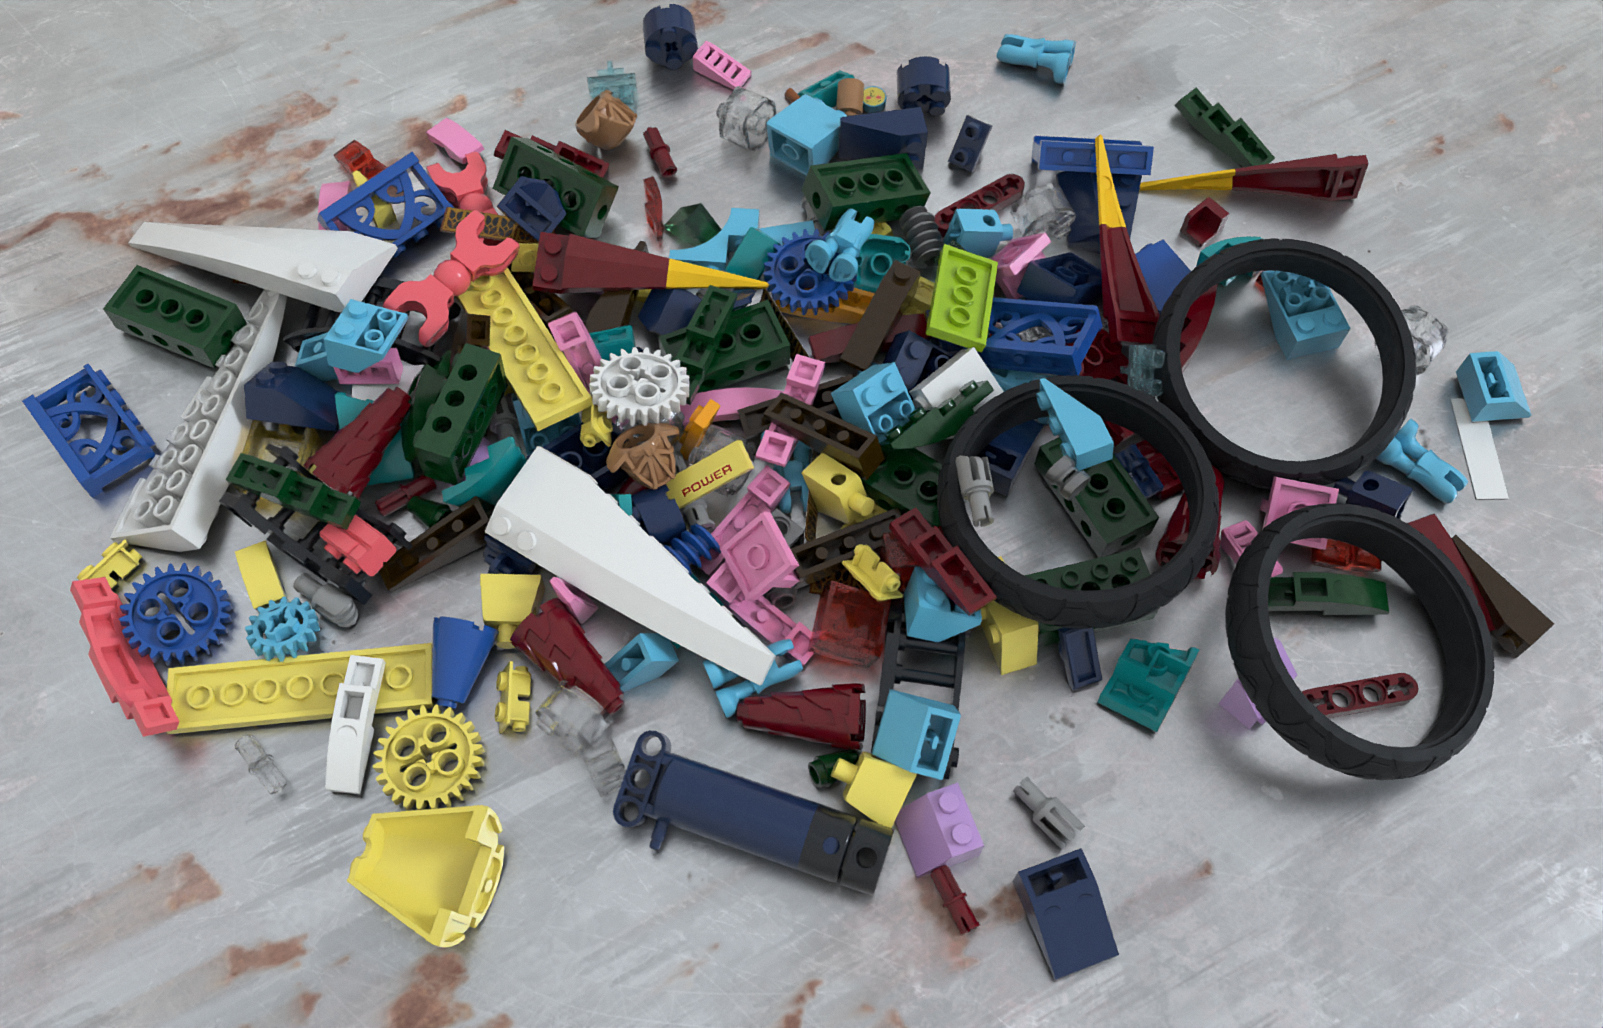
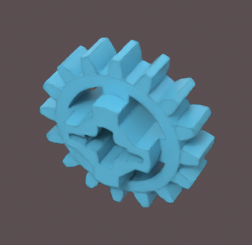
M282 597L278 604L270 600L269 607L266 609L259 606L257 608L259 615L250 616L249 620L252 625L245 627L248 634L246 639L258 657L264 654L267 661L277 656L280 662L284 661L287 654L296 658V651L299 649L308 651L306 643L316 642L317 638L314 633L320 631L317 622L319 619L315 610L311 609L307 601L301 604L298 597H295L291 602H288L286 597ZM300 618L303 620V624H300Z

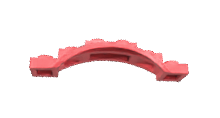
M106 577L72 581L70 591L81 611L79 623L91 645L88 655L111 702H119L127 720H135L143 737L177 730L179 719L171 706L172 699L149 654L141 657L138 653L139 647L132 649L128 643L131 638H125L122 633L126 626L121 625L119 618L126 616V614L122 613L120 605L123 604L119 596L112 591Z

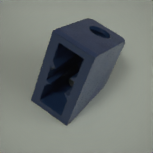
M1369 470L1364 471L1356 482L1345 477L1336 481L1333 488L1339 489L1338 494L1347 498L1345 504L1376 509L1400 520L1413 490L1406 485Z

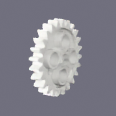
M633 347L632 353L629 354L624 349H621V356L610 353V361L601 359L600 367L594 366V374L590 375L589 388L593 405H598L599 412L607 411L608 419L617 415L618 423H622L625 419H630L631 426L637 420H641L642 424L647 426L648 419H652L657 424L659 423L660 416L671 419V411L679 413L680 405H686V397H689V376L686 375V367H680V360L672 361L671 354L661 357V350L659 349L653 354L649 353L648 347L644 349L643 353L638 352L636 347Z

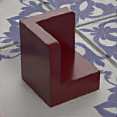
M1208 197L1186 214L1180 232L1198 247H1202L1223 230L1230 213Z

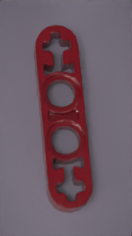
M1007 174L936 213L934 222L938 225V231L941 236L945 237L949 228L948 223L951 222L956 209L971 208L998 212L1022 197L1025 181L1019 175ZM985 196H993L997 199V202L987 203L983 198Z
M1395 673L1311 688L1302 692L1312 704L1319 703L1323 699L1324 704L1318 705L1316 708L1330 719L1408 704L1418 694L1419 688L1416 680L1411 675ZM1397 684L1401 688L1406 687L1407 689L1405 694L1399 690L1393 691L1388 695V690H1392ZM1363 688H1373L1378 694V701H1368L1363 695ZM1333 693H1341L1346 696L1348 707L1337 706L1332 699Z

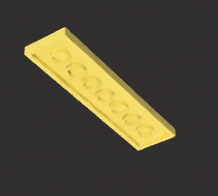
M508 267L501 274L478 277L474 282L471 281L465 293L457 296L466 313L490 316V346L486 347L490 351L501 354L506 379L537 431L591 407L592 397L563 352L560 351L557 343Z
M432 643L299 655L296 658L289 656L285 657L282 662L278 658H273L270 661L258 659L168 668L167 691L172 699L171 706L179 719L177 730L166 733L178 734L332 718L339 683H344L350 655L381 658L386 662L374 714L407 711L409 709L420 710L422 705L426 709L433 708L434 698L431 697Z

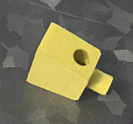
M821 453L801 472L818 512L849 524L860 514L867 516L873 511L874 500L866 495L860 477L828 455Z
M480 574L483 622L485 625L499 631L496 643L498 647L504 649L515 648L510 643L512 642L510 638L513 632L530 613H533L535 616L539 614V606L545 593L542 576Z
M863 751L856 765L838 758L831 772V777L846 783L843 797L847 803L876 823L892 828L917 775L872 755V753Z

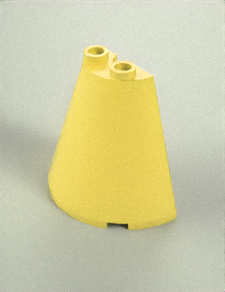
M484 805L372 814L368 825L363 831V841L366 843L365 850L361 856L355 857L352 861L347 882L432 945L439 947L454 946L465 939V934L463 933L469 927L476 928L495 895L504 857V845L498 844V833L500 834L503 831L500 820L490 807Z

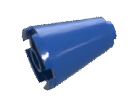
M444 616L434 617L431 697L438 699V706L456 709L457 704L465 703L497 639L499 632L497 629L484 625L483 630H479V626L474 625L472 621Z

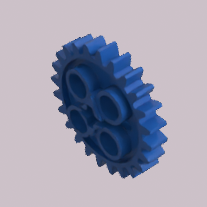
M804 229L803 236L801 237L797 233L792 232V240L782 237L783 246L774 244L775 253L768 252V262H764V280L769 284L767 291L772 293V299L774 301L780 299V306L782 308L790 304L792 313L799 307L801 308L802 315H805L808 309H812L814 315H817L818 308L822 307L827 313L829 312V304H833L838 308L839 298L847 300L848 291L854 290L857 273L852 280L846 282L834 281L827 275L832 262L839 253H835L830 265L823 274L815 271L805 257V251L809 244L815 240L825 241L826 236L830 234L829 231L823 237L819 236L818 229L814 231L813 235H809L808 231Z
M170 563L165 573L159 567H155L156 576L150 577L146 573L142 574L145 580L143 585L136 582L132 583L136 593L124 594L130 604L120 605L122 613L126 614V616L119 618L122 626H126L122 633L125 638H131L128 641L132 649L139 647L138 653L141 657L150 653V659L153 663H156L163 656L167 666L171 664L173 657H177L179 663L184 665L185 656L190 655L194 661H198V651L202 650L209 655L208 644L212 643L219 646L221 643L216 635L228 633L222 623H230L232 621L230 614L225 613L232 610L230 602L225 601L229 598L227 590H221L223 586L220 580L213 581V575L210 571L202 576L200 566H196L192 572H189L186 563L182 564L179 571H175L174 566ZM178 589H188V592L182 597L173 596L174 592ZM160 593L167 597L179 614L182 613L185 622L195 631L194 634H189L178 618L170 613L167 605L158 597ZM152 607L160 608L156 615L145 616L148 609ZM197 612H208L207 616L202 620L196 621L192 619ZM173 630L180 631L177 638L173 640L164 639L168 632Z

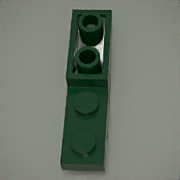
M450 350L443 354L433 368L425 364L414 377L407 394L412 397L408 403L412 407L401 423V437L405 460L410 463L417 456L413 448L414 436L418 430L423 429L426 423L428 408L431 404L436 403L443 379H448Z
M972 380L959 389L961 394L954 400L950 398L938 407L924 409L921 406L907 416L908 422L902 427L901 425L893 427L885 434L887 439L880 444L881 449L899 450L921 447L955 435L965 421L974 415L972 408L994 391L988 380L981 382Z
M1293 572L1291 577H1271L1268 593V611L1322 610L1323 615L1389 614L1386 583L1359 576L1322 572Z

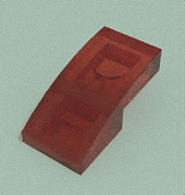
M355 139L333 154L335 159L349 174L353 176L352 173L357 170L367 180L388 168L373 157L370 149Z
M654 176L643 179L645 198L648 201L644 203L646 221L657 241L663 239L664 234L662 198Z
M1328 539L1326 550L1312 547L1311 565L1353 572H1379L1382 569V560L1346 542Z

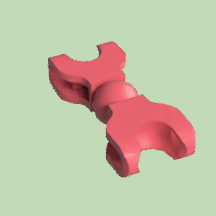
M477 151L465 154L467 167L461 172H447L439 163L426 166L427 174L452 206L458 209L478 210L483 213L499 215L495 211L492 201L484 195L488 187L487 169ZM478 237L481 243L488 246H496L503 242Z
M478 210L472 211L457 225L455 234L456 248L450 253L451 260H445L438 264L434 274H430L425 280L401 283L383 304V308L402 313L418 311L425 316L426 321L418 333L419 343L424 347H431L447 332L449 326L448 309L454 303V297L465 293L471 281L474 282L480 276L501 274L518 255L520 244L512 238H506L496 246H488L481 243L478 236L484 229L485 216Z

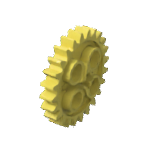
M436 704L431 713H428L425 706L422 705L420 715L416 716L409 709L407 710L408 719L406 721L398 716L395 718L398 724L396 729L386 726L385 729L390 735L388 739L378 738L377 740L384 749L374 751L373 753L377 759L381 760V762L373 765L374 770L381 773L375 779L380 785H385L382 789L386 796L393 794L391 800L396 805L403 801V807L407 811H410L415 803L417 810H425L427 805H430L431 809H438L441 802L447 808H451L450 798L455 796L460 801L464 800L460 791L463 788L472 791L474 788L469 782L470 778L480 779L481 777L478 771L474 769V767L484 766L482 758L477 756L485 752L481 744H476L481 740V736L478 732H473L475 726L471 721L465 723L466 718L463 713H459L454 717V711L451 707H448L442 714L440 707ZM438 732H446V736L443 740H441L440 742H432V738L435 734H437ZM453 745H457L456 749H451ZM415 746L412 754L406 757L400 756L405 747ZM429 754H432V755H431L432 761L429 762V763H426V762H427L426 756H428ZM458 760V765L454 770L449 772L443 771L447 762ZM407 767L405 772H401L402 768ZM421 774L427 775L423 784L412 786L415 777Z

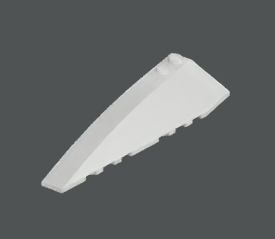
M537 446L497 502L485 533L643 626L758 685H762L776 656L747 627H742L725 606H721L709 595L710 591L702 583H697L688 574L689 571L653 536H649L639 526L640 523L632 515L628 516L617 505L618 502L597 485L598 482L591 475L541 446Z

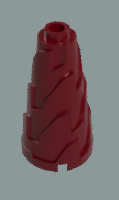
M397 386L394 390L387 388L372 404L369 403L349 424L340 429L327 444H324L313 456L309 457L303 466L310 470L315 464L317 467L312 472L313 475L333 490L345 494L351 491L353 493L351 496L359 499L370 481V476L381 462L385 450L400 430V424L411 409L412 405L408 402L412 397Z
M1212 466L1216 477L1215 484L1219 492L1218 527L1212 550L1208 558L1205 559V564L1193 580L1205 579L1206 572L1209 571L1212 576L1217 571L1221 558L1219 533L1224 481H1222V473L1215 466ZM1185 492L1180 498L1162 538L1158 542L1155 558L1160 567L1162 561L1168 563L1175 556L1188 538L1189 508Z
M553 598L540 605L539 608L543 612L536 616L530 613L513 632L510 638L512 642L510 643L543 672L547 671L566 690L574 692L592 710L598 711L601 715L608 713L612 716L625 703L622 700L624 692L620 689L617 679L602 662V656L584 636L586 632L559 598Z
M860 683L834 684L832 687L770 692V695L745 697L744 702L738 703L737 721L743 722L744 728L766 731L771 735L796 737L811 742L831 744V747L862 750L863 744L856 740H864L866 700H860V693H866L865 686Z

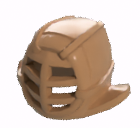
M605 90L596 96L584 108L575 122L577 132L588 143L590 142L605 150L618 147L631 132L637 118V114L621 102L620 98L613 97V93L609 90Z
M647 423V426L641 424L627 429L614 441L607 457V468L610 472L614 473L620 467L642 486L658 489V487L665 485L676 477L674 448L667 436L680 434L679 428L666 423ZM635 434H643V435H639V436L633 437V435H635ZM642 441H646V442H644V443H642V444H640V445H638V446H637V444H636V443H639V442H642Z

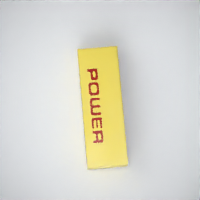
M736 440L677 473L675 479H671L666 483L670 490L666 492L668 499H675L679 509L754 469L742 441Z

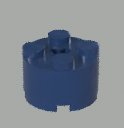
M669 4V8L662 9L661 6H657L647 12L643 19L646 56L653 62L667 66L671 70L679 69L698 50L695 23L691 12L685 7L676 4Z
M929 56L915 57L910 59L909 64L905 67L899 66L896 73L899 107L901 109L921 107L923 113H930L932 116L944 114L945 108L951 101L949 66L946 63L944 66L939 63L938 58Z
M666 484L658 487V489L646 488L632 494V516L640 523L639 526L649 536H653L659 543L671 546L670 542L673 538L681 540V532L687 531L675 499L670 500L665 495V492L670 491Z

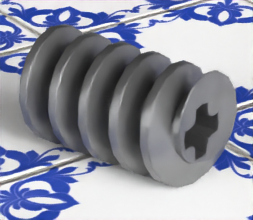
M916 206L905 211L899 218V225L905 241L911 249L910 254L914 265L919 268H929L938 265L940 251L944 242L941 240L942 236L938 231V225L934 222V215L927 212V209L923 206Z

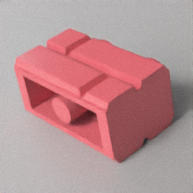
M357 515L353 517L347 530L327 524L319 532L320 537L327 543L324 549L337 560L343 556L345 558L343 563L355 574L362 570L368 576L374 577L383 567V562H387L396 553V547L385 535Z

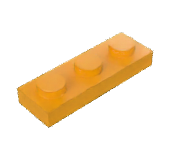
M712 399L708 401L705 407L698 405L689 418L690 421L679 440V443L682 444L679 452L682 453L683 458L687 461L704 440L721 406Z

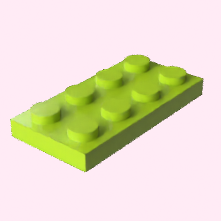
M946 244L943 245L940 251L927 323V335L966 348L974 347L976 351L982 353L987 342L998 262Z

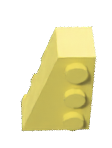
M999 556L998 558L1004 562L1002 556ZM995 601L981 608V626L1001 675L1037 665L1038 621L1010 611Z

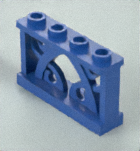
M1034 136L1031 161L1034 164H1038L1039 170L1097 173L1095 139ZM1103 139L1111 173L1151 175L1153 146L1142 145L1141 141Z
M411 152L318 214L317 220L326 230L340 231L334 223L339 220L342 224L355 231L354 233L381 241H394L392 244L398 247L392 256L394 259L407 249L405 245L410 241L414 240L415 243H418L428 236L429 232L427 230L435 224L438 228L441 227L446 207H454L448 202L420 165L415 154ZM412 171L425 189L414 191L408 173ZM393 186L397 189L396 194L403 191V196L391 197L388 195L387 189ZM376 195L382 201L390 204L404 202V215L400 229H381L370 226L375 212L372 197ZM421 196L431 198L436 205L435 212L428 216L422 214L421 208L428 207L429 205L425 202L415 203V198ZM359 207H364L368 211V216L363 223L359 221L363 215L360 216L356 213V209ZM413 219L421 222V224L410 230Z
M993 297L986 346L982 353L978 351L977 353L988 368L1061 376H1079L1082 370L1081 363L1097 332H1100L1102 329L1099 309L1095 305ZM996 323H1001L1003 328L998 329L994 326ZM1035 326L1045 327L1052 334V336L1039 339L1034 343L1021 342L1020 337L1016 335ZM1075 342L1073 346H1067V343Z
M87 363L83 366V370L39 396L31 395L22 400V402L78 482L93 498L103 492L102 487L147 459H153L156 454L151 447L156 443L145 429L140 432L137 430L136 426L141 423L130 409L124 412L121 408L126 403L116 389L112 391L107 389L111 382L102 370L99 369L95 372L90 364ZM89 386L96 389L95 394L91 397H87V392L84 390ZM84 390L80 396L81 402H75L76 394ZM104 397L107 398L112 406L101 404ZM65 400H67V402H68L67 404L59 405L60 403L64 402ZM80 415H96L108 418L106 431L101 443L92 439H78L70 443L68 442L76 435L80 428ZM69 416H72V424L67 428H62V423L65 421L71 422ZM121 419H122L123 422L126 424V426L129 428V430H128V429L120 430V429H121ZM125 439H132L134 441V448L122 455L112 453L114 448L121 451L128 449L122 445ZM85 447H92L96 449L95 452L89 449L88 454L81 455V451ZM107 458L111 460V462L101 467Z

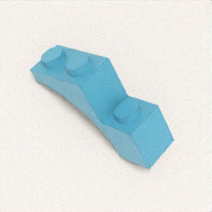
M731 208L728 221L716 236L693 248L670 250L669 258L724 271L728 265L729 252H736L750 227L759 229V209Z

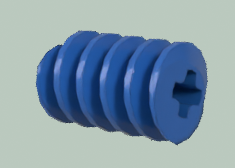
M697 523L691 525V533L688 531L681 532V540L673 538L670 542L672 548L663 545L689 571V575H692L690 564H694L698 568L702 567L701 556L708 561L712 560L711 549L721 554L720 546L709 531Z

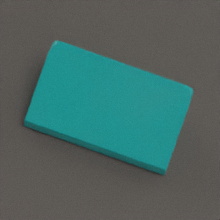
M839 70L800 91L798 95L801 97L807 94L812 98H818L825 105L832 108L837 104L838 82L842 79L854 78V75Z
M750 227L724 271L759 280L765 271L764 262H768V252L775 253L773 245H780V243L761 230Z
M632 325L589 333L601 358L610 361V353L621 356V349H624L629 354L632 353L633 347H636Z

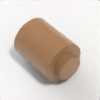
M854 78L840 80L837 89L836 110L844 112L847 116L863 114L864 83Z

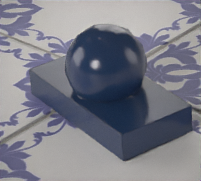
M1093 627L1089 629L1059 628L1060 642L1058 644V652L1065 664L1069 686L1075 690L1103 680Z

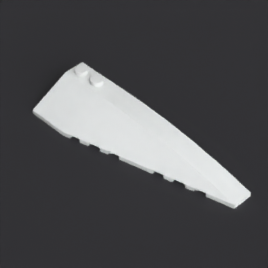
M144 222L128 242L131 247L339 313L344 310L350 299L362 302L398 249L395 244L351 231Z
M264 289L245 318L249 322L248 325L237 331L231 339L235 345L227 356L221 354L215 363L219 367L213 378L210 376L206 377L181 415L185 421L174 430H171L165 439L170 444L161 456L155 455L149 466L153 470L146 480L140 478L136 483L109 539L118 543L125 539L131 545L176 552L197 550L205 543L213 519L219 513V506L221 504L219 500L224 496L229 486L225 479L240 453H243L255 421L246 419L244 385L269 363L273 362L286 306V295Z

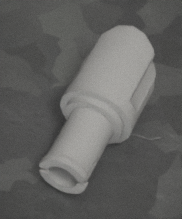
M508 393L506 396L503 395L489 424V428L493 433L498 434L499 441L510 436L514 437L516 447L521 449L515 431L519 423L513 404L512 393Z
M958 456L955 462L961 495L970 502L973 525L978 527L979 521L981 527L991 525L994 522V517L992 516L989 497L993 494L994 487L988 457Z
M307 573L301 574L295 580L293 588L311 600V607L317 613L340 627H350L355 624L358 619V610L351 596L333 584L322 585Z
M1027 776L1020 782V786L1017 785L1014 788L1013 793L1034 812L1033 821L1062 850L1067 845L1066 842L1044 820L1047 818L1069 840H1072L1076 834L1054 811L1055 809L1078 830L1081 831L1085 825L1057 797L1047 798Z

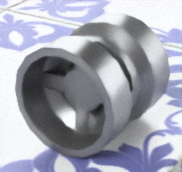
M1068 455L1059 459L1044 477L1051 485H1057L1060 488L1061 495L1067 501L1079 494L1091 480V477L1085 471H1079L1075 467V462Z

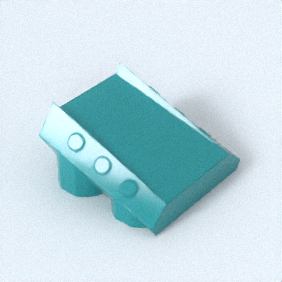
M871 234L862 245L859 257L856 258L858 270L854 288L875 293L893 262L897 260L906 264V261L910 258L911 249L906 241L900 237Z

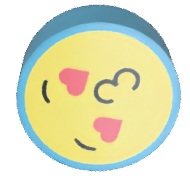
M876 86L865 88L863 110L870 113L882 111L886 106L887 96L885 91Z

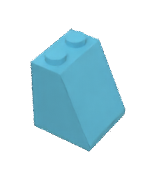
M804 94L766 123L770 156L807 176L810 166L827 164L838 151L840 117L847 115L840 110H834L825 105L818 98H812Z

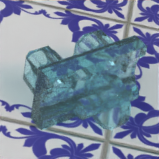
M607 61L608 69L597 70L598 76L587 77L589 93L593 99L601 92L609 90L612 93H619V98L624 104L634 103L635 91H637L635 73L624 74V67L613 68V62Z
M1157 344L1130 345L1129 365L1120 366V373L1128 374L1127 385L1153 398L1161 396L1163 394L1162 382L1159 379H1154V369L1162 368L1164 365L1165 352L1158 350Z

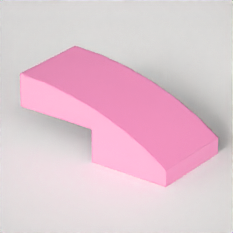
M447 117L426 132L431 142L445 148L450 158L462 164L467 162L465 154L474 151L480 153L484 150L483 145L473 135Z

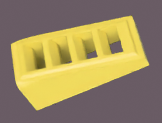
M357 170L352 173L357 187L368 181ZM376 195L371 198L375 208L372 220L376 228L385 229L396 221L393 207L390 203L382 201Z

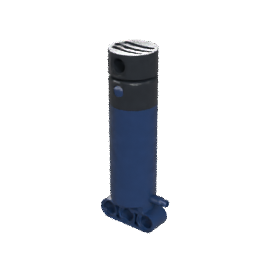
M649 730L639 736L613 807V816L616 822L624 827L640 826L647 818L656 820L649 844L651 849L659 850L667 829L671 825L830 882H837L841 872L844 871L840 885L870 896L874 895L895 829L862 818L857 831H855L857 817L671 753V742L661 732ZM657 737L661 741V750L657 755L651 756L647 752L646 746L651 738ZM645 769L650 775V782L645 788L641 789L636 785L635 776L640 770ZM629 802H634L639 810L637 818L633 821L627 820L624 816V808ZM869 847L875 851L877 856L875 865L867 867L861 864L858 856L862 848Z

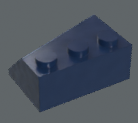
M1063 171L1056 174V183L1059 185L1060 204L1064 212V226L1068 247L1101 254L1097 173ZM1111 173L1129 237H1131L1142 175Z

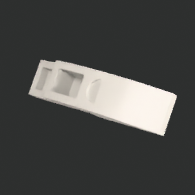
M350 655L344 683H339L332 717L326 764L325 789L327 791L360 794L375 730L372 727V722L386 664L381 658Z

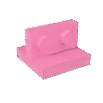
M1046 232L1012 239L990 259L998 262L996 282L1007 299H1019L1022 296L1017 293V289L1029 263L1046 258L1042 250L1051 242Z
M1274 476L1269 499L1262 498L1260 510L1266 512L1263 528L1277 518L1292 511L1311 505L1336 503L1339 489ZM1308 538L1291 543L1326 550L1328 539Z
M770 512L760 513L720 548L747 602H755L772 587L792 588L800 581L794 572V569L799 564Z

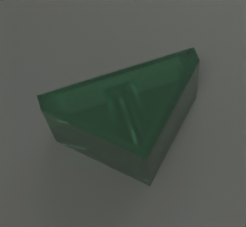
M702 203L681 207L664 224V229L694 247L709 241L722 230Z

